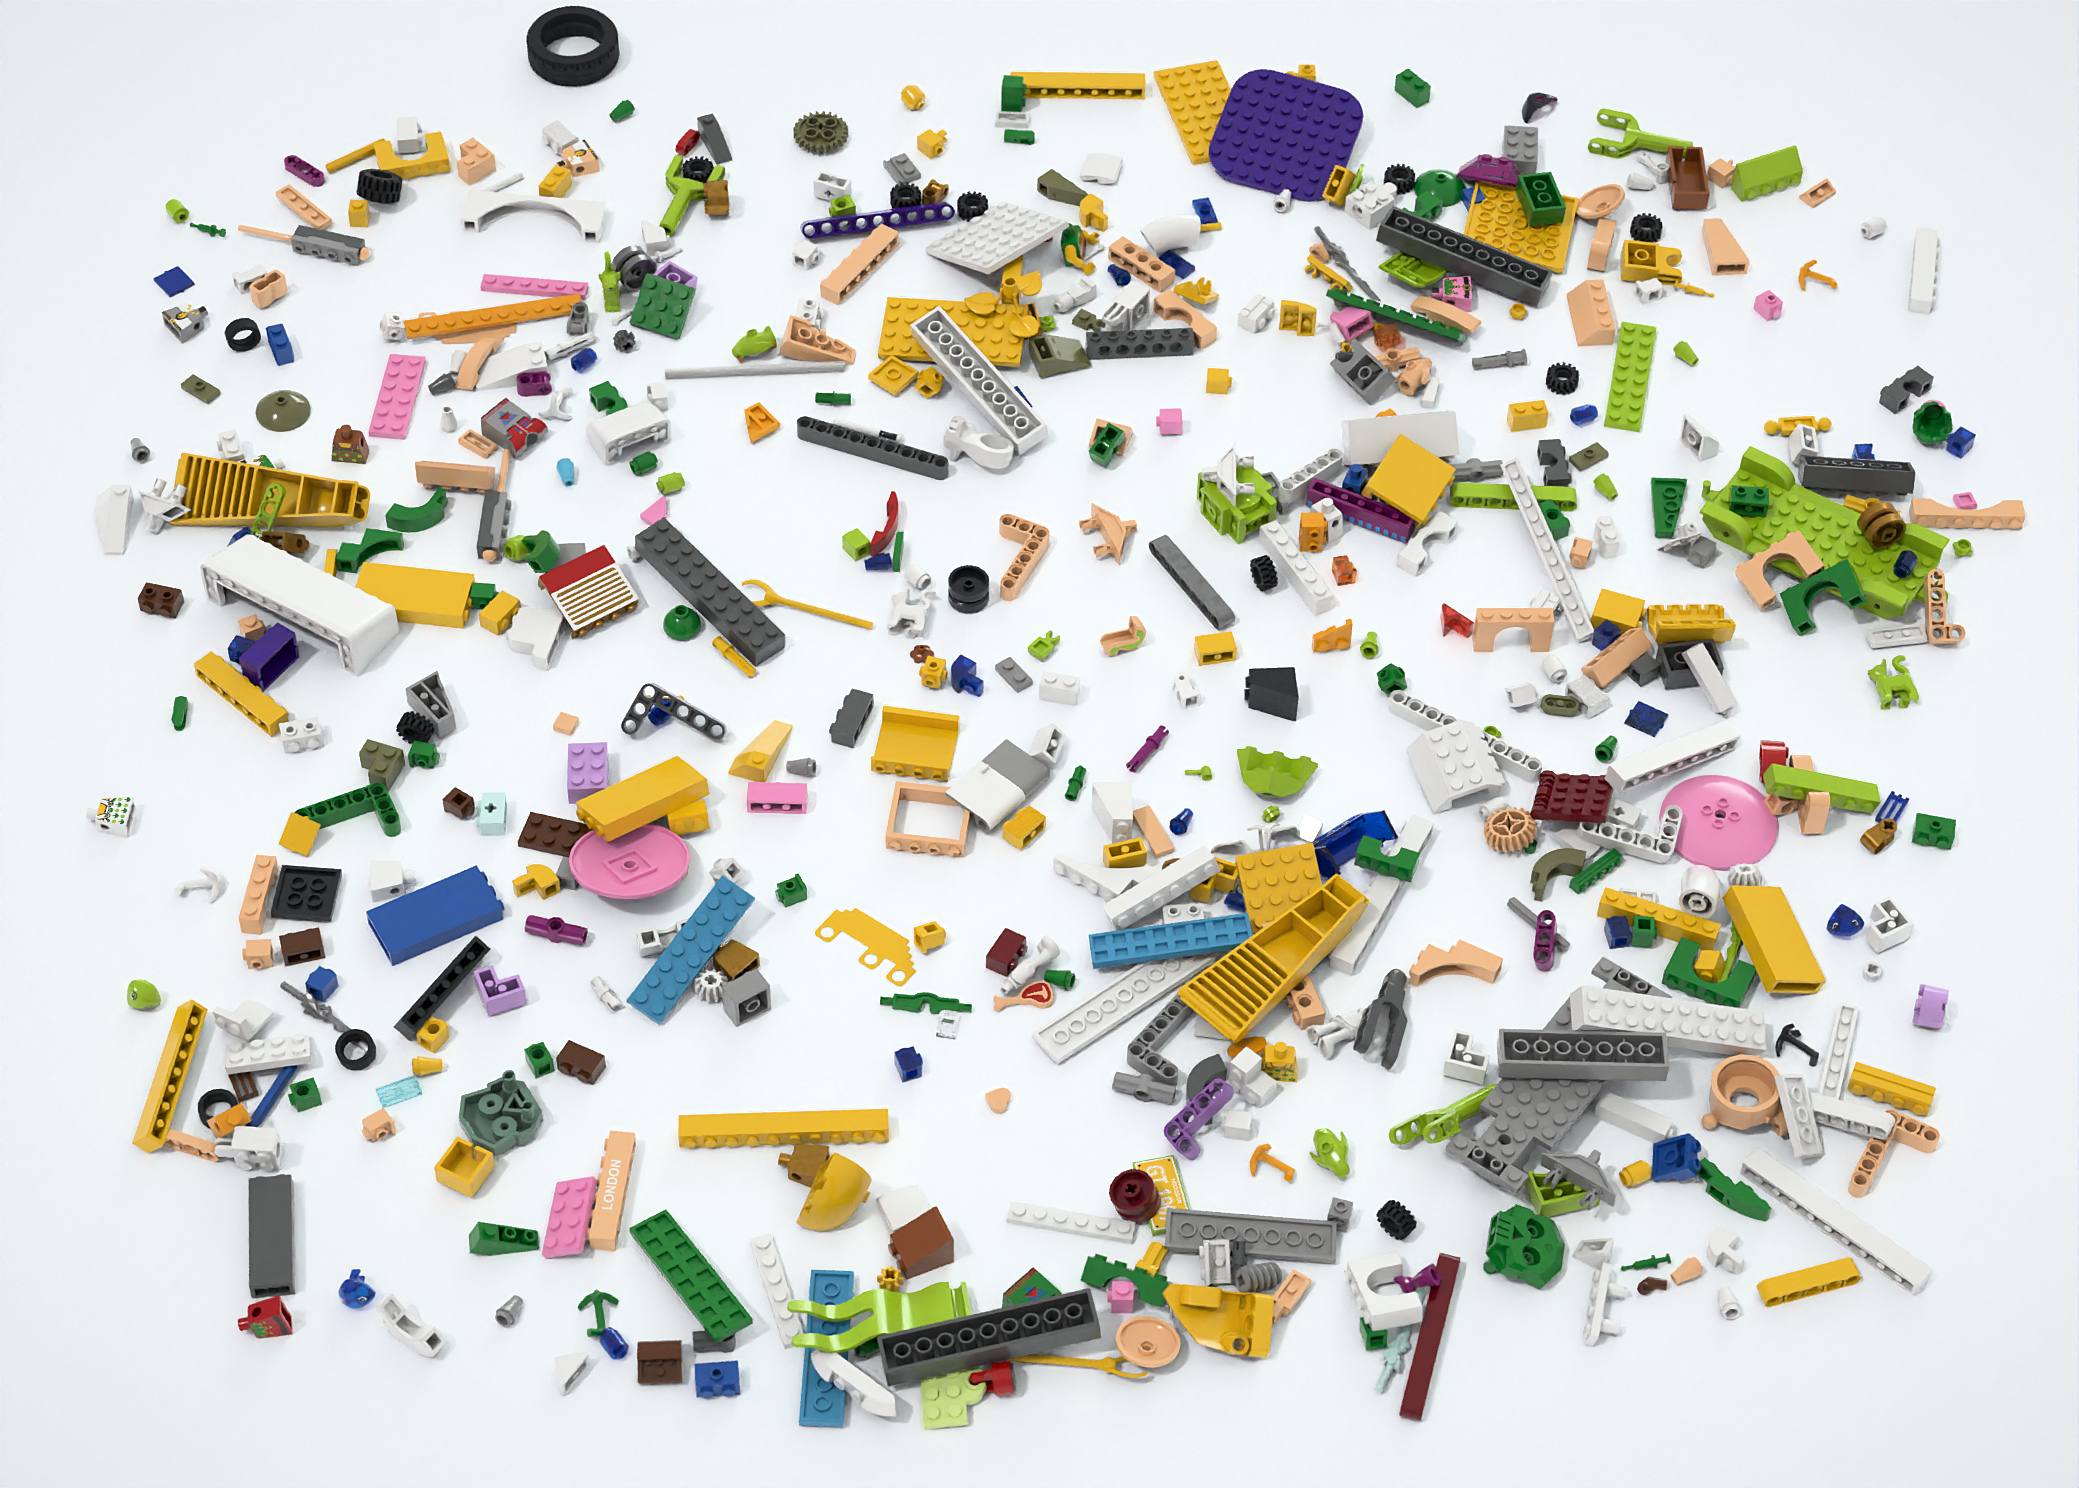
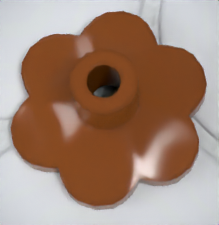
M916 645L914 650L910 652V657L914 658L915 663H925L927 656L934 657V652L930 650L928 645Z

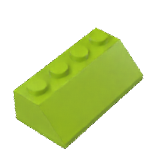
M1793 145L1737 163L1731 190L1741 202L1801 183L1803 168L1797 146Z

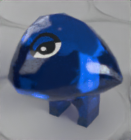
M1840 904L1829 918L1826 930L1838 937H1850L1862 930L1865 923L1856 911L1844 904Z
M352 1269L350 1277L342 1282L338 1290L340 1301L351 1309L364 1307L376 1295V1291L364 1282L365 1276H360V1269Z

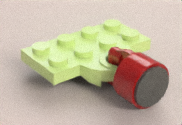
M994 1362L991 1365L992 1369L984 1371L979 1366L920 1379L924 1430L968 1425L967 1405L980 1402L984 1393L995 1392V1396L1014 1394L1016 1391V1377L1013 1362Z

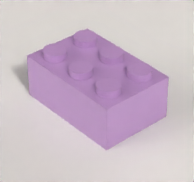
M607 742L568 744L569 804H576L577 801L608 787L609 755Z

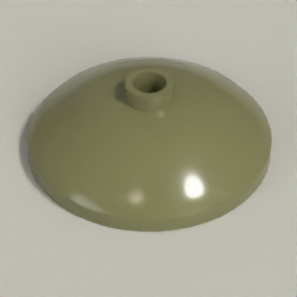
M278 390L264 396L258 402L255 413L257 421L264 428L275 432H286L302 426L310 416L311 407L308 399L301 393L292 390Z

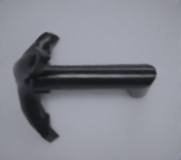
M1793 1023L1784 1026L1776 1041L1775 1051L1777 1057H1780L1783 1049L1782 1045L1785 1041L1810 1056L1809 1065L1815 1067L1818 1062L1819 1052L1796 1038L1801 1036V1032L1799 1030H1792L1795 1028Z

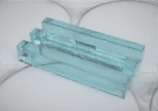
M415 1075L375 1088L382 1108L422 1095V1090Z

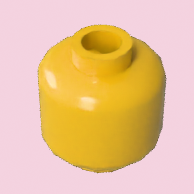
M907 85L901 91V101L910 110L916 108L919 110L925 105L926 95L917 85Z

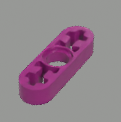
M289 155L284 158L285 169L309 185L320 187L325 183L324 173L296 155ZM304 169L309 170V171L304 172V173H303V172H300L301 170H304Z

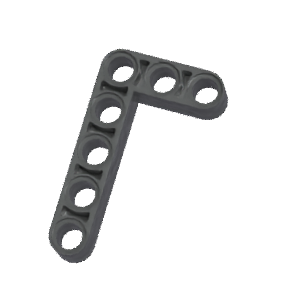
M653 682L641 687L621 723V729L625 734L636 733L654 705L712 739H720L727 732L725 723ZM647 686L654 689L653 697L646 695L645 689ZM664 696L670 697L672 702L670 706L663 705L662 698ZM638 703L643 704L645 707L643 714L636 711ZM680 706L688 708L687 716H682L679 713ZM698 715H701L705 718V724L703 726H700L696 723V717ZM628 720L635 722L636 727L634 730L627 728L626 723ZM714 725H719L722 728L721 735L713 733Z

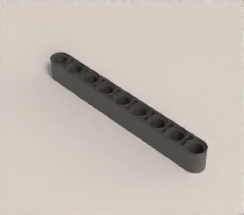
M802 416L797 419V436L803 441L936 480H944L949 475V461L944 456L808 416Z

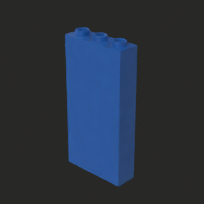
M475 865L366 911L368 924L391 965L394 966L503 920L502 911L505 910L501 899L497 900L495 897L494 887L488 885L485 872H481L478 866Z

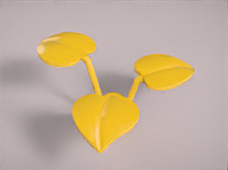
M1040 271L1028 273L1017 279L1006 277L1003 280V287L1000 288L997 300L995 295L990 292H980L971 297L964 298V302L972 312L979 315H987L995 311V305L999 304L1004 293L1007 298H1013L1018 318L1010 322V332L1017 337L1034 336L1039 329L1038 321L1031 315L1021 318L1016 295L1021 293L1025 296L1038 294L1042 289Z

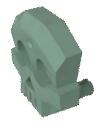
M513 1070L504 1071L502 1077L487 1083V1088L461 1095L459 1123L474 1147L479 1146L492 1152L495 1156L505 1153L514 1145L521 1146L535 1139L537 1126L543 1121V1112L525 1082L516 1080V1074H514Z

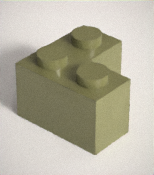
M367 739L359 752L361 768L369 770L370 784L382 783L389 792L405 766L403 749Z

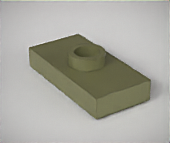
M194 374L181 383V389L206 404H209L220 395V389Z
M1596 442L1569 456V462L1581 472L1607 458L1609 452Z

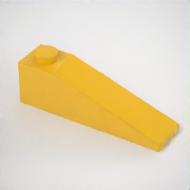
M774 720L735 757L728 774L755 782H766L793 725Z

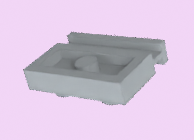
M906 153L891 157L888 161L883 160L884 168L899 186L902 182L906 184V182L910 183L921 179V173Z

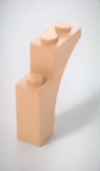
M1461 939L1458 940L1455 946H1451L1449 952L1428 944L1425 950L1420 951L1417 964H1413L1410 968V984L1418 987L1432 978L1445 975L1471 976L1493 984L1501 972L1503 958Z

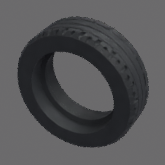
M564 6L547 11L532 23L526 36L528 60L533 71L542 79L560 86L575 87L597 82L615 68L620 56L618 31L613 21L604 13L590 7ZM571 36L587 37L599 43L592 51L576 56L559 55L547 49L556 40Z

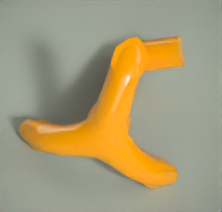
M1815 259L1805 263L1799 269L1798 281L1802 291H1805V277L1830 284L1831 288H1836L1838 284L1834 278L1809 269L1818 263Z
M1270 1144L1257 1146L1249 1164L1252 1177L1256 1176L1257 1161L1260 1160L1284 1172L1285 1181L1290 1182L1296 1170L1267 1154L1265 1151L1272 1149Z

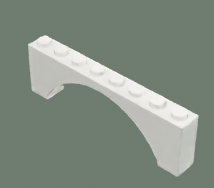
M468 190L460 220L462 231L479 233L480 229L506 216L521 213L546 214L571 225L581 235L582 242L600 243L607 217L606 202Z

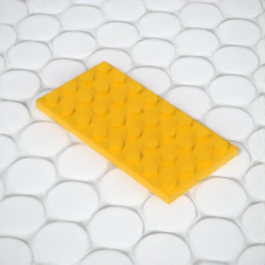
M1218 60L1153 71L1155 82L1192 165L1210 162L1209 145L1231 91Z
M887 297L878 358L887 359L890 355H893L900 360L935 362L912 337L910 325L940 306L994 366L1020 367L1025 337L1014 336L1009 330L1010 322L1018 319L1014 304L995 305L993 313L979 315L972 312L964 301ZM1018 305L1021 318L1027 316L1028 305Z

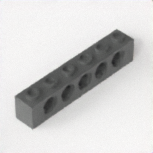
M1193 328L1086 332V355L1088 360L1191 356L1194 352Z

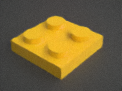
M890 355L868 374V380L896 396L917 378L919 371L895 356Z

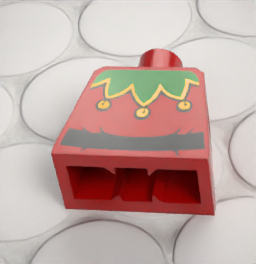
M280 1295L250 1304L247 1307L248 1317L238 1319L240 1331L251 1329L256 1338L259 1339L293 1334L292 1315Z

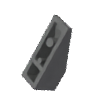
M711 113L697 117L700 137L716 165L732 161L728 145L714 114Z

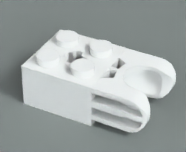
M1133 280L1128 285H1125L1122 292L1115 296L1112 303L1103 311L1102 321L1107 323L1103 331L1135 330L1149 314L1150 288Z

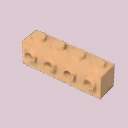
M1632 628L1626 631L1581 668L1583 675L1586 674L1589 679H1593L1599 689L1607 687L1610 684L1609 681L1619 677L1624 669L1630 667V663L1645 655L1646 651L1652 647L1643 628Z

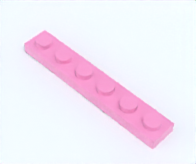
M483 274L480 288L481 291L545 297L580 294L581 300H586L589 285L588 282Z

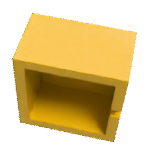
M457 1136L434 1167L436 1181L473 1198L495 1168L493 1153L479 1146L474 1148L473 1143Z

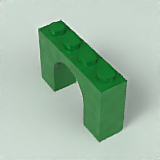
M1848 559L1840 561L1836 565L1822 570L1818 574L1779 593L1791 625L1799 636L1817 628L1810 612V605L1814 597L1823 590L1838 589L1843 601L1850 610L1868 602L1855 569Z
M1681 937L1664 971L1661 984L1704 1000L1709 1004L1740 1008L1755 978L1756 969L1754 965L1738 959L1730 977L1725 981L1718 983L1704 981L1694 973L1692 968L1698 956L1700 944Z

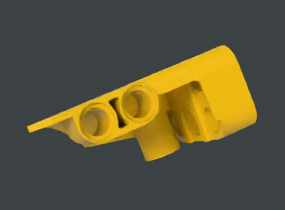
M1171 1283L1163 1291L1162 1294L1170 1308L1198 1344L1221 1350L1231 1355L1266 1358L1268 1356L1274 1307L1272 1295L1251 1292L1241 1293L1225 1291L1221 1288ZM1235 1340H1237L1239 1344L1237 1350H1235L1233 1347V1343Z

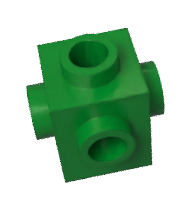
M1390 663L1376 673L1381 691L1388 695L1395 690L1403 691L1408 688L1405 672L1401 667Z

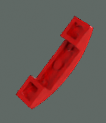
M891 491L886 504L887 516L889 518L883 532L875 531L870 543L872 557L881 553L889 545L896 533L899 515L898 498L895 491Z

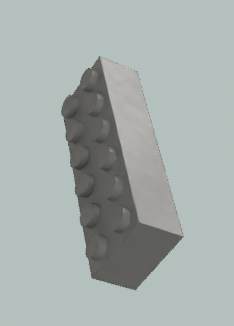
M1800 455L1798 468L1799 481L1802 487L1809 490H1814L1816 487L1823 488L1826 491L1841 489L1844 492H1852V490H1859L1862 493L1878 491L1880 494L1894 492L1902 496L1908 493L1913 494L1916 474L1910 462Z

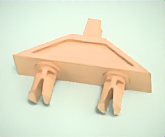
M1091 503L1092 518L1080 520L1079 527L1082 528V532L1093 528L1099 529L1106 544L1093 546V553L1096 554V558L1110 553L1114 556L1117 564L1120 565L1126 537L1137 532V523L1135 519L1121 521L1119 516Z

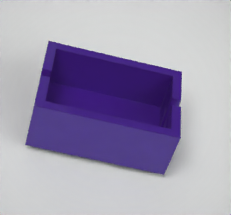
M278 622L272 628H269L239 658L241 670H243L242 675L246 676L250 683L260 687L264 692L300 658L295 632Z

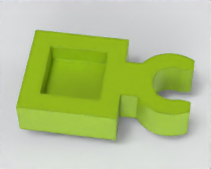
M1050 630L1046 633L1045 638L1039 636L1028 646L1027 652L1043 661L1054 651V646L1059 644L1060 636L1051 638L1053 631Z

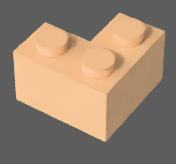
M472 137L459 145L461 159L457 161L458 177L470 186L496 170L495 155L475 138Z

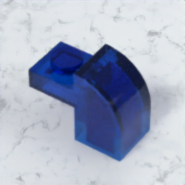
M962 654L959 655L951 666V686L958 694L964 689L969 694L980 697L984 693V680L976 677L977 662Z

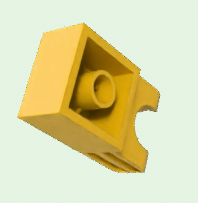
M1624 240L1620 253V280L1635 282L1639 280L1644 282L1657 278L1662 285L1674 286L1676 280H1678V283H1681V270L1671 266H1675L1681 261L1682 252L1677 248L1659 246L1658 243Z

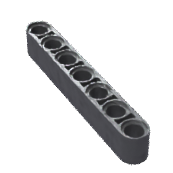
M1165 534L1148 543L1152 555L1216 629L1235 622V615L1232 609L1168 535Z

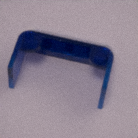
M1385 810L1354 815L1312 841L1319 873L1323 878L1327 877L1330 879L1335 874H1341L1339 871L1341 869L1340 866L1355 857L1363 835L1382 841L1381 847L1384 846L1383 842L1399 838Z

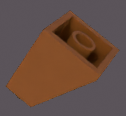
M937 1206L929 1209L890 1234L888 1250L891 1256L896 1257L897 1268L901 1270V1273H904L907 1280L954 1262V1238Z

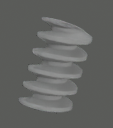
M1275 1262L1243 1266L1237 1270L1235 1275V1284L1237 1290L1241 1293L1271 1290L1282 1281L1281 1269Z

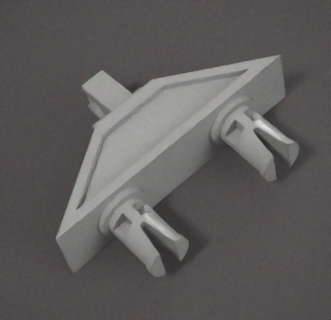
M1594 1149L1588 1157L1576 1154H1542L1540 1165L1550 1170V1173L1543 1180L1545 1186L1552 1181L1550 1189H1554L1559 1180L1564 1178L1587 1192L1583 1199L1580 1200L1582 1207L1588 1203L1587 1210H1591L1598 1199L1614 1207L1616 1194L1600 1165L1597 1164L1600 1161L1601 1152Z

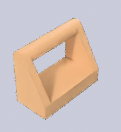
M1096 418L1089 447H1092L1099 432L1103 431L1109 421ZM1109 422L1124 431L1126 440L1116 453L1124 455L1132 438L1133 430L1129 426Z

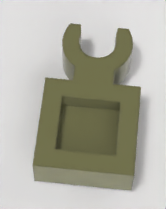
M1080 309L1072 319L1073 325L1086 331L1091 328L1094 332H1101V327L1105 328V323L1102 319H1096L1095 314L1084 309Z

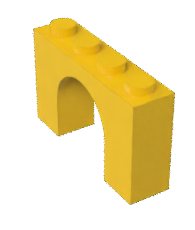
M442 132L424 134L427 152L416 160L398 158L393 152L390 140L373 143L378 168L395 173L402 180L451 171Z

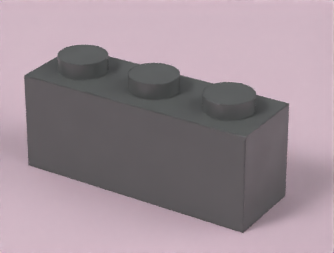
M852 688L849 695H845L843 707L838 709L836 721L831 724L829 729L832 743L854 748L874 707V694Z

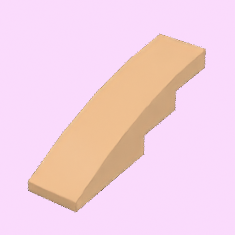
M1419 296L1410 305L1412 311L1425 313L1427 319L1442 322V324L1447 325V329L1452 326L1463 332L1473 333L1482 324L1481 320L1469 313L1433 298Z

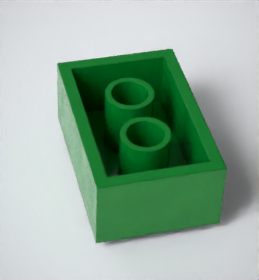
M1552 172L1518 175L1515 191L1529 226L1563 223L1566 206Z

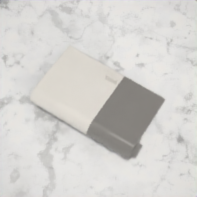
M1005 739L947 790L945 795L975 815L977 827L984 833H988L1050 778V769L1047 765L1042 764L1014 743Z

